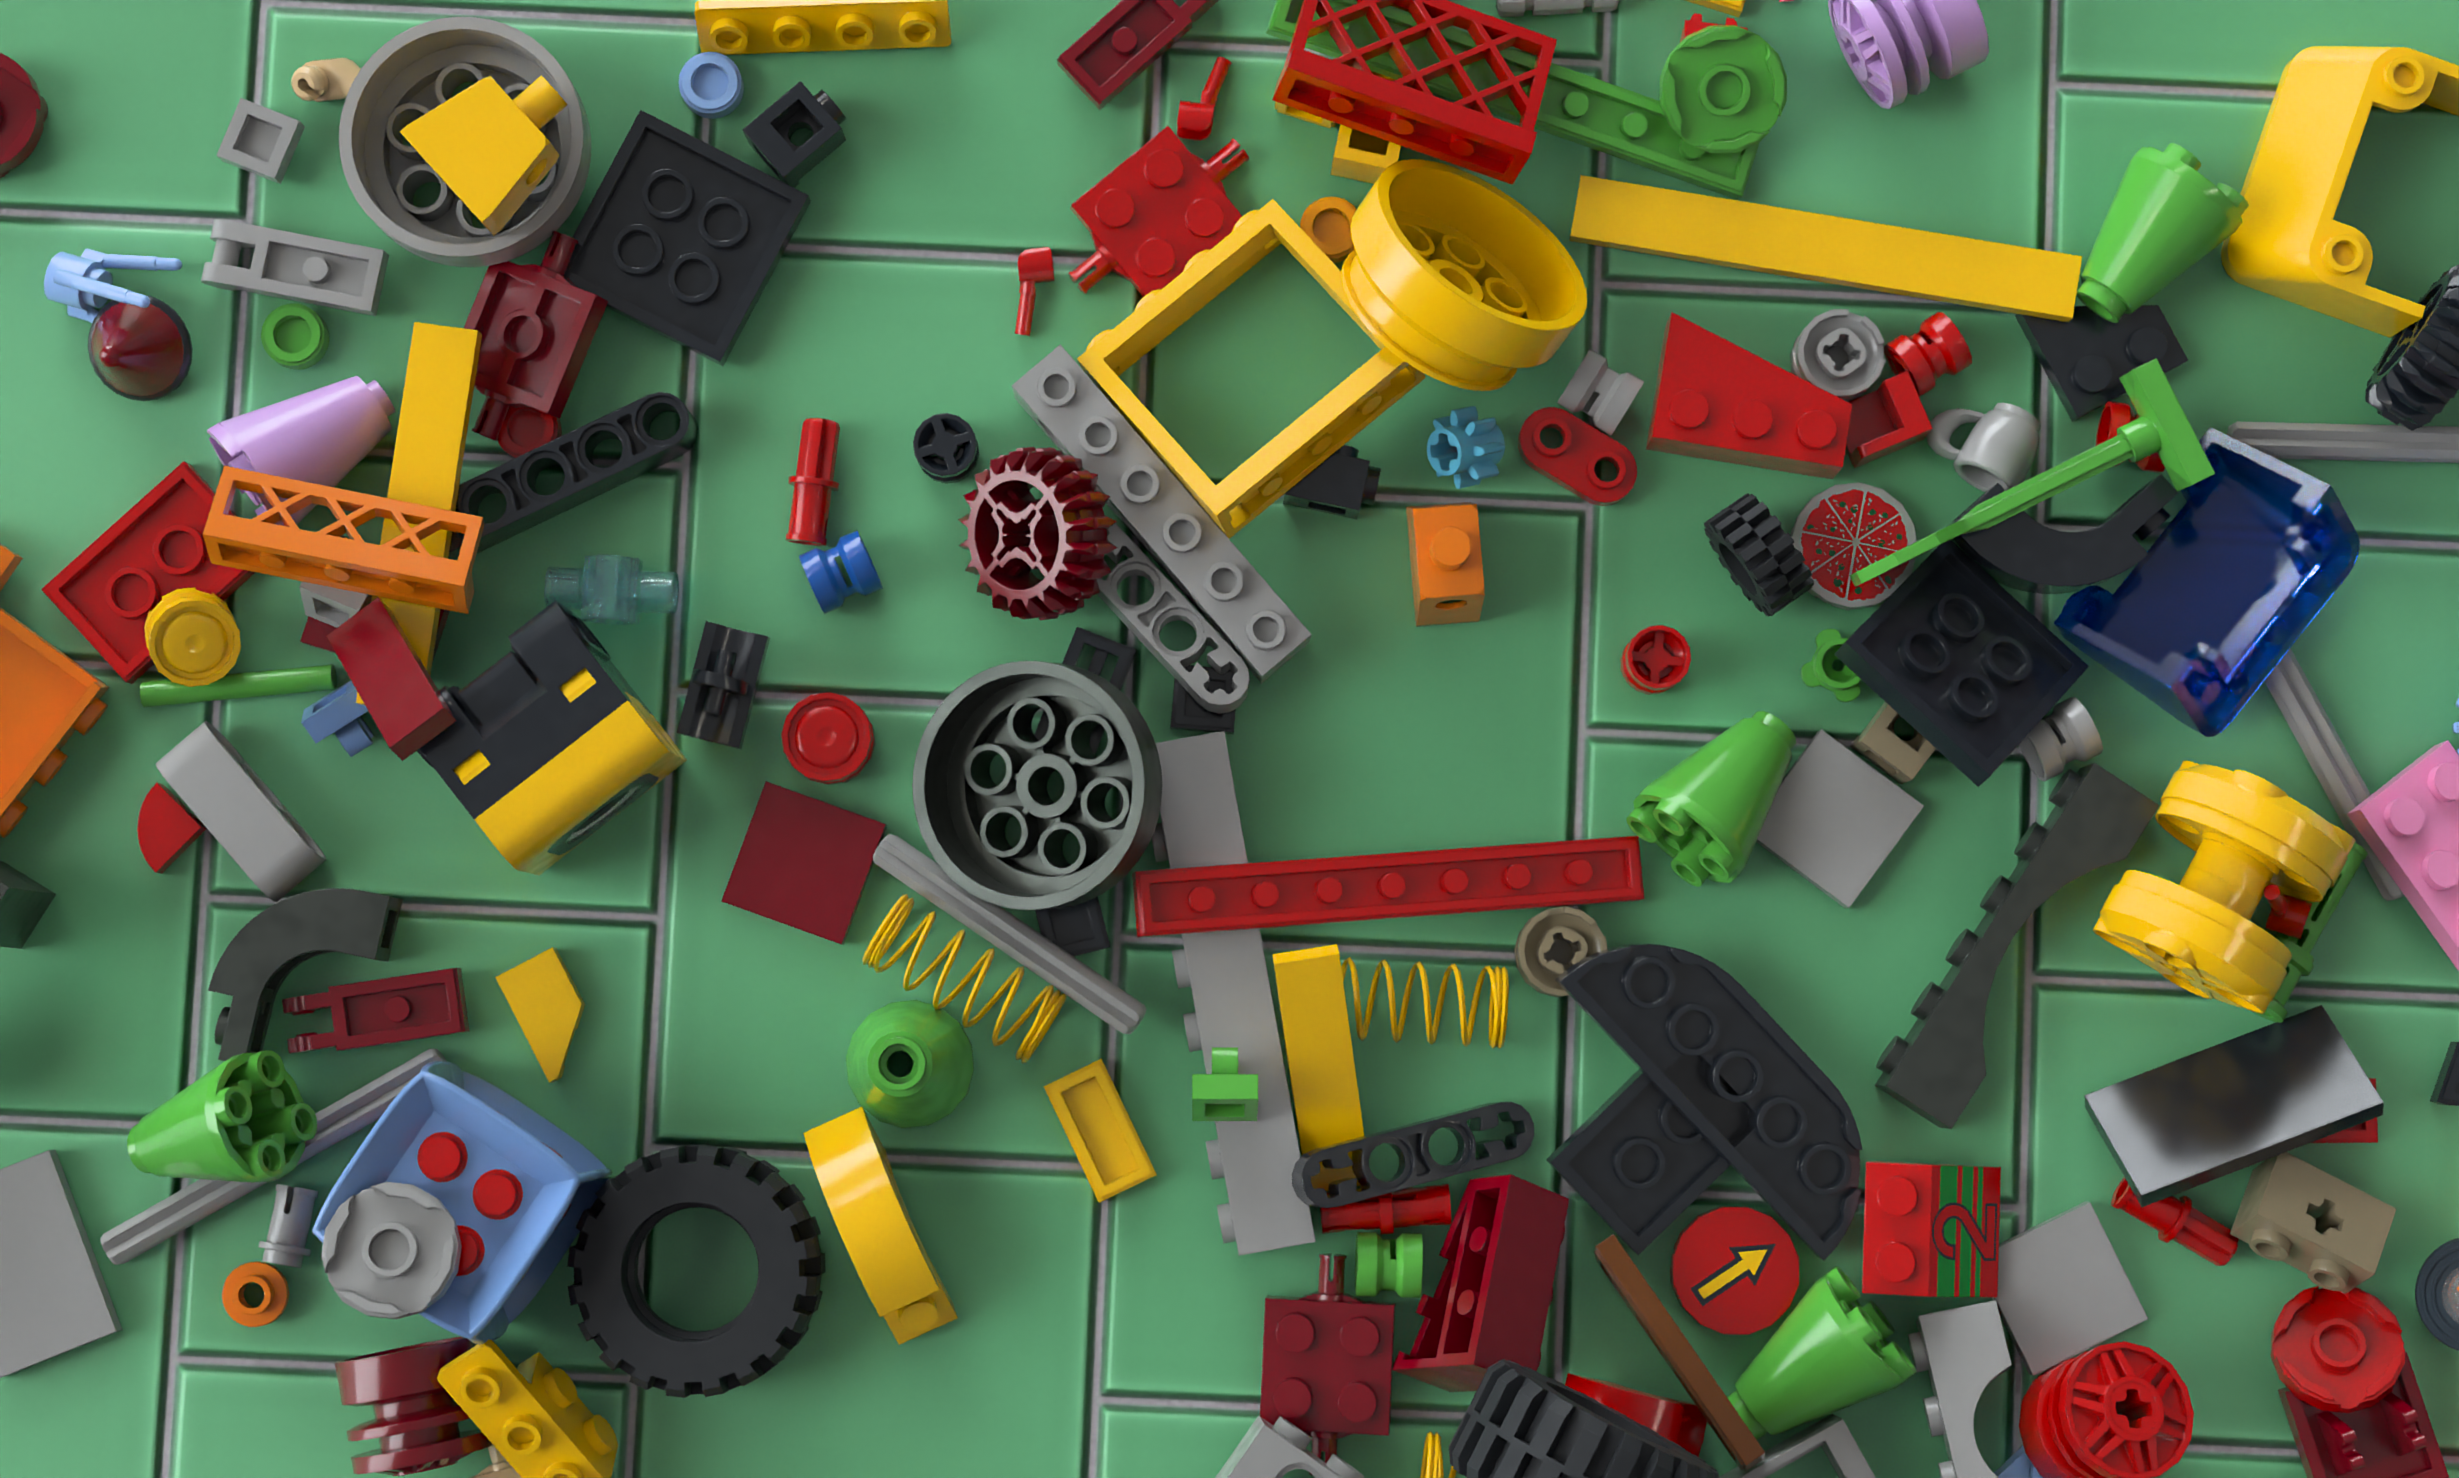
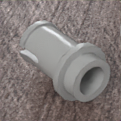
M277 1184L275 1190L277 1193L266 1242L259 1241L258 1246L259 1248H264L262 1262L301 1268L303 1256H310L311 1250L305 1249L315 1199L318 1198L319 1192Z

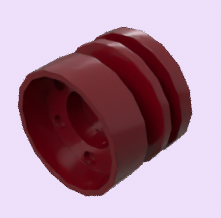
M459 1336L375 1352L335 1362L342 1405L373 1406L375 1419L361 1423L347 1431L348 1441L379 1438L380 1444L379 1449L351 1457L354 1474L380 1473L401 1476L429 1471L456 1464L458 1460L467 1455L492 1446V1443L480 1429L459 1431L458 1421L470 1418L454 1402V1399L437 1380L441 1367L473 1348L475 1343H472L468 1338Z

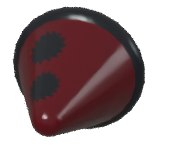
M146 295L150 299V305L147 308L111 300L101 308L94 318L88 335L89 358L97 376L104 385L116 394L137 401L158 400L170 395L180 387L187 377L192 363V342L184 321L168 304L149 295Z

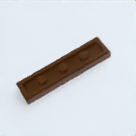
M1612 1234L1596 1245L1594 1254L1597 1263L1739 1469H1744L1746 1472L1764 1460V1450L1615 1235Z

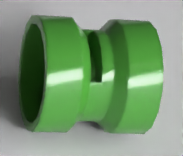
M1357 1232L1355 1247V1296L1375 1297L1384 1290L1395 1291L1403 1298H1421L1423 1275L1422 1234L1401 1233L1396 1239H1382L1376 1232Z

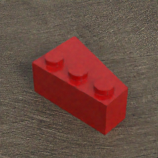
M1671 312L1664 331L1646 450L1834 479L1843 468L1852 404Z

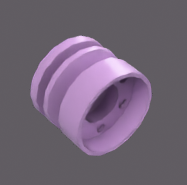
M1828 0L1829 16L1842 53L1859 84L1881 108L1891 109L1903 103L1907 92L1918 95L1926 91L1930 83L1929 70L1940 79H1950L1984 62L1989 53L1988 34L1977 0Z

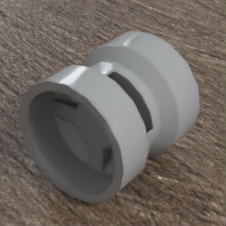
M1590 349L1557 403L1572 413L1583 411L1593 417L1594 425L1611 436L1644 381L1630 372L1617 373L1608 367L1607 358Z
M2070 697L2054 705L2052 714L2041 719L2019 744L2026 762L2041 781H2047L2061 774L2065 764L2075 759L2085 762L2101 754L2103 751L2102 741L2093 719L2083 704L2075 697Z

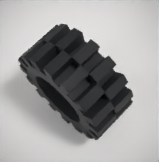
M1746 493L1704 523L1706 527L1704 530L1707 537L1711 540L1709 543L1712 549L1720 556L1718 558L1720 563L1731 573L1730 577L1736 586L1739 584L1744 596L1749 601L1752 600L1755 607L1769 617L1813 588L1814 581L1811 578L1810 568L1803 563L1805 561L1801 551L1794 547V540L1790 534H1786L1781 528L1782 523L1775 515H1770L1768 507L1763 502L1759 503L1756 496Z

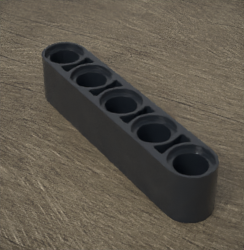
M657 392L649 394L460 484L455 512L479 516V505L485 497L494 493L505 495L507 502L506 511L496 522L484 523V529L477 550L478 554L681 457L692 448L696 441L698 431L696 420L684 403L671 393ZM666 411L679 414L681 419L680 428L674 436L666 440H656L651 437L650 425L658 414ZM606 439L620 440L623 450L619 461L607 468L596 467L593 462V452L596 446ZM546 467H562L565 478L560 490L547 496L539 495L535 487L536 478L539 473ZM452 532L448 559L458 560L465 534Z

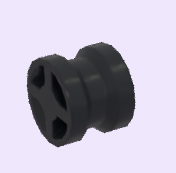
M949 413L935 414L924 420L915 432L913 440L914 455L923 472L934 481L945 484L959 482L968 477L976 467L979 458L978 442L969 423L961 417Z

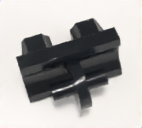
M708 621L705 622L677 729L678 734L742 749L770 641L768 636L737 630Z

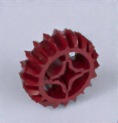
M1035 447L1017 448L1016 451L1009 452V454L1000 455L998 458L990 459V469H985L983 472L975 474L978 489L963 495L971 508L970 514L958 519L968 528V539L958 546L970 551L972 560L965 571L980 575L977 592L992 596L993 608L1010 611L1012 617H1019L1024 620L1034 618L1050 620L1057 619L1059 615L1073 613L1077 609L1084 608V599H1090L1093 595L1100 593L1097 579L1111 573L1104 560V555L1118 548L1107 540V529L1117 521L1104 515L1103 507L1110 496L1094 491L1098 474L1090 473L1088 470L1082 471V459L1074 458L1071 455H1064L1062 450H1056L1052 447L1037 449ZM1036 487L1042 492L1043 497L1035 499L1030 492L1031 488ZM1039 569L1045 578L1041 581L1031 570Z

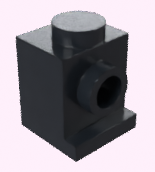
M800 81L742 130L749 145L780 181L795 188L800 184L799 180L846 141L843 130L839 126L846 120V117L822 89L813 96ZM807 128L813 132V136L803 145L796 146L791 143V136L797 129Z
M1343 445L1284 494L1283 504L1357 519L1361 503L1374 504L1381 468L1369 466V460L1357 458L1358 449Z

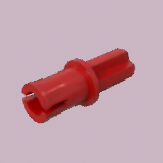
M809 418L803 422L796 476H789L788 481L790 485L794 486L789 529L785 539L788 542L809 546L827 545L826 533L832 491L839 490V483L833 481L840 426L835 421L825 418Z
M2123 1177L2113 1194L2111 1206L2123 1210L2159 1232V1240L2165 1243L2174 1240L2216 1266H2225L2237 1251L2239 1239L2230 1234L2231 1230L2193 1208L2192 1199L2183 1195L2180 1198L2170 1196L2141 1207L2125 1177Z

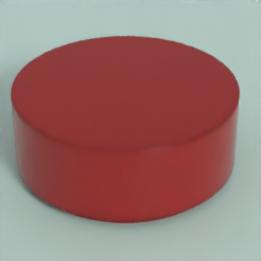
M510 406L497 441L506 453L513 458H517L561 437V422L559 418L531 407L515 408Z

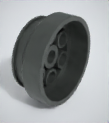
M1018 661L997 665L976 674L958 686L942 702L927 724L916 753L912 783L913 803L920 832L927 848L943 871L956 884L979 899L997 906L1019 910L1056 909L1078 905L1105 893L1122 880L1139 861L1151 840L1159 818L1163 786L1160 758L1154 738L1146 721L1130 699L1116 686L1090 671L1076 666L1043 661ZM1040 708H1043L1049 719V728L1046 735L1041 740H1038L1032 731V719L1035 713ZM1098 724H1101L1106 730L1108 743L1105 751L1097 757L1090 748L1089 739L1092 730ZM1000 754L1006 764V775L997 786L991 779L990 765L993 758ZM1055 770H1058L1064 779L1065 787L1062 797L1055 803L1048 794L1047 782L1050 775ZM1114 786L1120 790L1123 796V809L1116 819H1112L1105 808L1106 795ZM1013 815L1020 822L1022 829L1020 841L1014 848L1009 845L1005 837V826ZM1070 832L1075 834L1080 843L1079 857L1072 865L1066 861L1062 851L1063 841Z

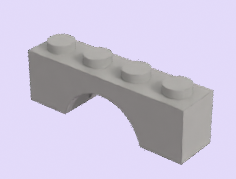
M1993 1300L1920 1315L1916 1321L1918 1332L1908 1334V1341L1916 1371L1928 1370L1934 1396L1923 1398V1405L1931 1437L1943 1435L1949 1461L1938 1463L1940 1478H1999L1983 1460L1974 1435V1413L1980 1395L1990 1382L2007 1371L2012 1365L1997 1302Z

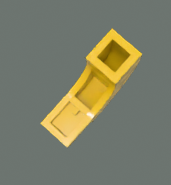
M859 1107L804 1132V1138L814 1170L841 1238L879 1317H884L898 1344L905 1343L957 1319L953 1302L908 1214L896 1184L887 1153L863 1107Z

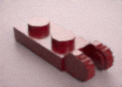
M1122 0L1065 50L1057 59V64L1092 103L1101 110L1192 28V22L1202 17L1218 0H1187L1180 7L1173 0Z
M450 968L328 987L329 992L282 999L284 1014H292L293 1016L312 1014L315 1010L331 1008L334 1032L322 1034L317 1032L297 1034L294 1038L287 1039L289 1054L335 1047L337 1051H345L470 1032L461 968Z

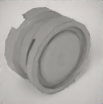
M1849 309L1829 310L1816 316L1796 338L1790 354L1791 373L1847 402L1859 398L1880 376L1886 361L1884 360L1883 347L1885 341L1878 327L1866 316L1862 317L1851 313Z

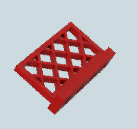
M1303 0L1284 68L1278 78L1274 91L1273 101L1513 185L1532 154L1537 132H1534V127L1557 39L1448 0H1356L1357 4L1334 12L1327 0ZM1392 4L1406 8L1417 25L1395 34L1380 9ZM1316 11L1320 19H1317L1312 22L1314 13ZM1366 16L1380 40L1357 49L1342 24ZM1452 25L1467 30L1477 47L1455 55L1440 30ZM1328 31L1343 55L1331 60L1304 50L1306 41L1310 37ZM1425 37L1440 62L1418 71L1403 45ZM1509 47H1515L1537 55L1534 69L1514 76L1500 51ZM1388 52L1403 77L1390 81L1373 75L1365 61ZM1485 58L1500 83L1478 92L1463 66ZM1448 73L1463 99L1450 102L1433 96L1425 82ZM1529 85L1528 92L1526 95L1522 88ZM1508 94L1521 115L1519 126L1493 117L1485 103Z

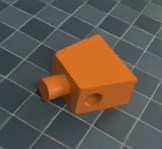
M1461 502L1406 507L1416 627L1479 622L1485 596L1477 504ZM1447 600H1462L1454 603H1440Z

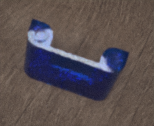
M2210 427L2199 440V443L2215 474L2181 490L2187 503L2147 551L2149 555L2135 566L2114 594L2098 585H2090L2071 595L2064 604L2061 614L2054 621L2055 626L2064 639L2181 723L2205 737H2214L2230 725L2347 578L2355 566L2360 550L2359 535L2330 484Z

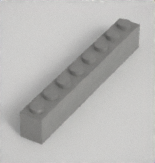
M1221 731L1155 743L1160 758L1163 785L1160 807L1162 822L1156 824L1152 835L1156 862L1169 860L1170 869L1248 863L1225 732ZM1260 929L1182 934L1184 949L1173 950L1172 956L1178 989L1191 987L1195 1012L1183 1014L1189 1052L1202 1050L1206 1074H1212V1047H1238V1074H1258L1257 1121H1215L1218 1139L1205 1141L1212 1180L1225 1177L1229 1203L1217 1205L1223 1244L1236 1241L1240 1256L1316 1242L1310 1207L1297 1197L1292 1186V1172L1295 1163L1300 1158V1151Z

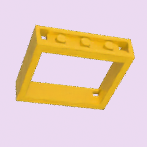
M1274 199L1269 201L1260 210H1253L1242 216L1228 236L1211 250L1206 249L1194 255L1179 276L1163 289L1153 290L1145 295L1130 316L1114 329H1107L1096 335L1088 344L1086 351L1077 358L1087 376L1229 539L1426 378L1423 372L1412 367L1391 352L1366 328L1352 309L1345 295L1341 281V270ZM1282 243L1381 350L1220 483L1215 485L1118 376Z

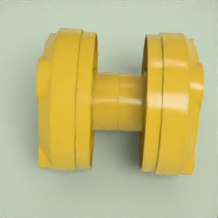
M2183 761L2179 770L2173 774L2160 799L2161 806L2155 815V819L2166 832L2196 852L2179 885L2141 871H2125L2119 884L2113 886L2106 899L2093 932L2105 941L2124 950L2137 960L2158 971L2170 982L2195 995L2210 1000L2214 998L2233 1006L2264 1014L2287 975L2285 969L2292 958V953L2283 943L2250 921L2264 894L2265 887L2273 884L2278 886L2283 894L2309 902L2322 901L2328 888L2334 886L2356 840L2346 831L2329 823L2308 807L2289 797L2286 792L2257 775L2243 770L2231 771L2218 766Z

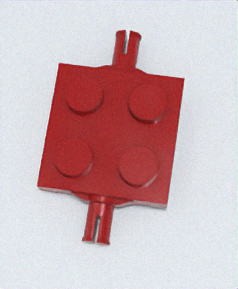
M1169 126L1165 127L1071 204L1070 209L1090 232L1094 247L1097 250L1072 272L1068 273L1072 281L1076 283L1092 269H1096L1078 284V288L1084 294L1111 271L1130 281L1143 297L1153 290L1163 289L1183 272L1184 267L1194 255L1206 249L1211 250L1228 236L1237 221L1242 217L1240 212L1227 198L1221 181L1244 162L1250 160L1245 150L1242 149L1228 162L1223 164L1226 159L1240 148V144L1235 139H1231L1227 145L1205 162L1202 158L1189 152Z

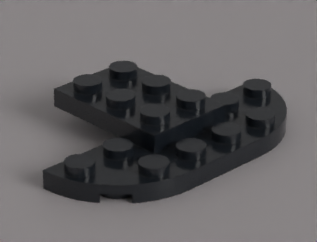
M1628 944L1597 952L1577 962L1556 978L1555 981L1639 1068L1546 1159L1563 1179L1634 1253L1639 1255L1731 1165L1818 1258L1825 1261L1844 1237L1859 1203L1861 1190L1858 1189L1860 1176L1859 1150H1862L1859 1131L1852 1112L1840 1091L1757 1001L1729 973L1715 963L1679 948L1657 944Z

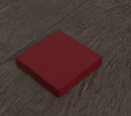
M765 781L721 901L844 945L874 864L873 855L883 839L887 825Z

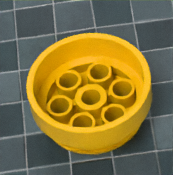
M1422 159L1395 162L1382 172L1352 217L1351 237L1355 249L1347 256L1341 269L1343 290L1352 309L1366 328L1391 352L1412 367L1441 382L1473 391L1499 389L1510 382L1518 368L1538 366L1552 358L1585 314L1587 292L1584 280L1574 260L1557 237L1535 215L1512 197L1466 171L1447 164Z

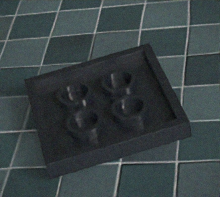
M640 110L572 237L579 242L574 249L564 276L569 278L578 288L607 300L606 307L724 366L811 200L809 195Z
M1951 540L1939 545L1834 654L1977 787L1993 774L2089 667Z

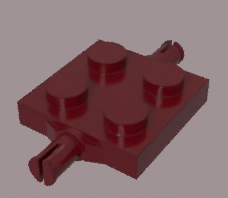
M557 231L552 233V238L540 266L535 264L518 265L507 261L488 267L464 325L465 329L478 330L482 334L474 387L481 394L485 395L486 399L471 431L495 441L498 440V434L510 406L515 408L531 407L556 418H561L608 303L604 298L578 288L569 278L564 276L579 241Z
M1332 1253L1319 1254L1318 1292L1302 1297L1267 1295L1265 1298L1260 1416L1274 1425L1281 1416L1295 1425L1309 1437H1312L1311 1453L1322 1460L1323 1451H1325L1326 1463L1332 1454L1337 1456L1338 1438L1352 1434L1385 1436L1390 1434L1396 1307L1394 1302L1363 1301L1348 1293H1344L1345 1259H1347V1255H1334L1333 1279H1331Z

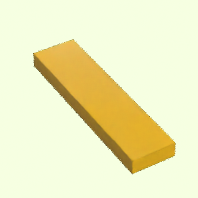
M1337 944L1272 954L1301 1156L1317 1148L1364 1136L1340 954ZM1352 1151L1348 1152V1156H1349V1158H1350L1351 1160H1352ZM1320 1161V1173L1311 1176V1184L1313 1188H1324L1325 1191H1328V1186L1331 1182L1356 1177L1352 1166L1341 1169H1326L1322 1165V1161Z

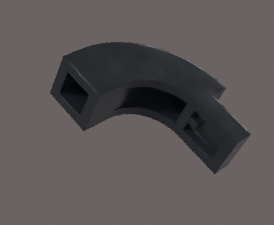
M2160 474L2143 485L2094 529L2081 532L2058 531L2038 523L2025 511H2022L1988 529L1961 534L1951 539V541L2000 584L2017 590L2040 594L2076 592L2091 588L2121 574L2149 555L2132 534H2135L2142 541L2170 517V514L2163 507L2178 492ZM1999 483L1995 484L1948 526L1956 523L1976 505L2004 492V488Z

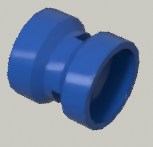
M858 530L840 537L837 546L827 551L815 548L799 555L805 574L824 614L842 607L845 598L853 594L859 593L867 596L883 589ZM835 557H841L852 582L851 585H847Z

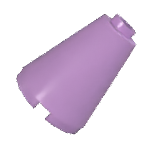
M354 376L219 422L207 429V433L211 436L209 438L210 443L223 466L335 487L392 430L388 416L395 413V408L377 381L373 380L365 384L361 378ZM239 489L241 494L246 492L256 506L262 504V506L254 510L257 516L273 508L264 494ZM278 497L281 502L288 500L286 498ZM310 504L290 515L296 525L316 504ZM282 521L275 523L276 525L285 526Z

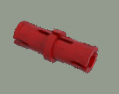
M1441 1184L1405 1188L1339 1207L1320 1208L1322 1234L1346 1230L1380 1229V1234L1382 1235L1394 1234V1228L1451 1225L1449 1185Z

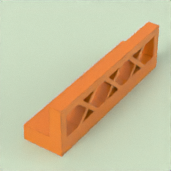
M224 466L203 537L212 564L468 614L475 592L472 568L484 529V520L480 516ZM236 489L264 494L273 507L252 519L228 515ZM278 497L286 498L288 500L281 502ZM310 504L328 507L337 521L317 532L299 529L290 515ZM343 510L351 511L352 513L346 515ZM377 516L392 519L402 534L382 545L364 542L355 528ZM282 521L285 526L276 525L275 523ZM408 523L417 524V526L411 528ZM441 529L465 534L458 560L429 555L420 540ZM346 533L350 539L340 536ZM411 546L412 549L414 550V552H413V551L404 550V549H406V548H408V547Z

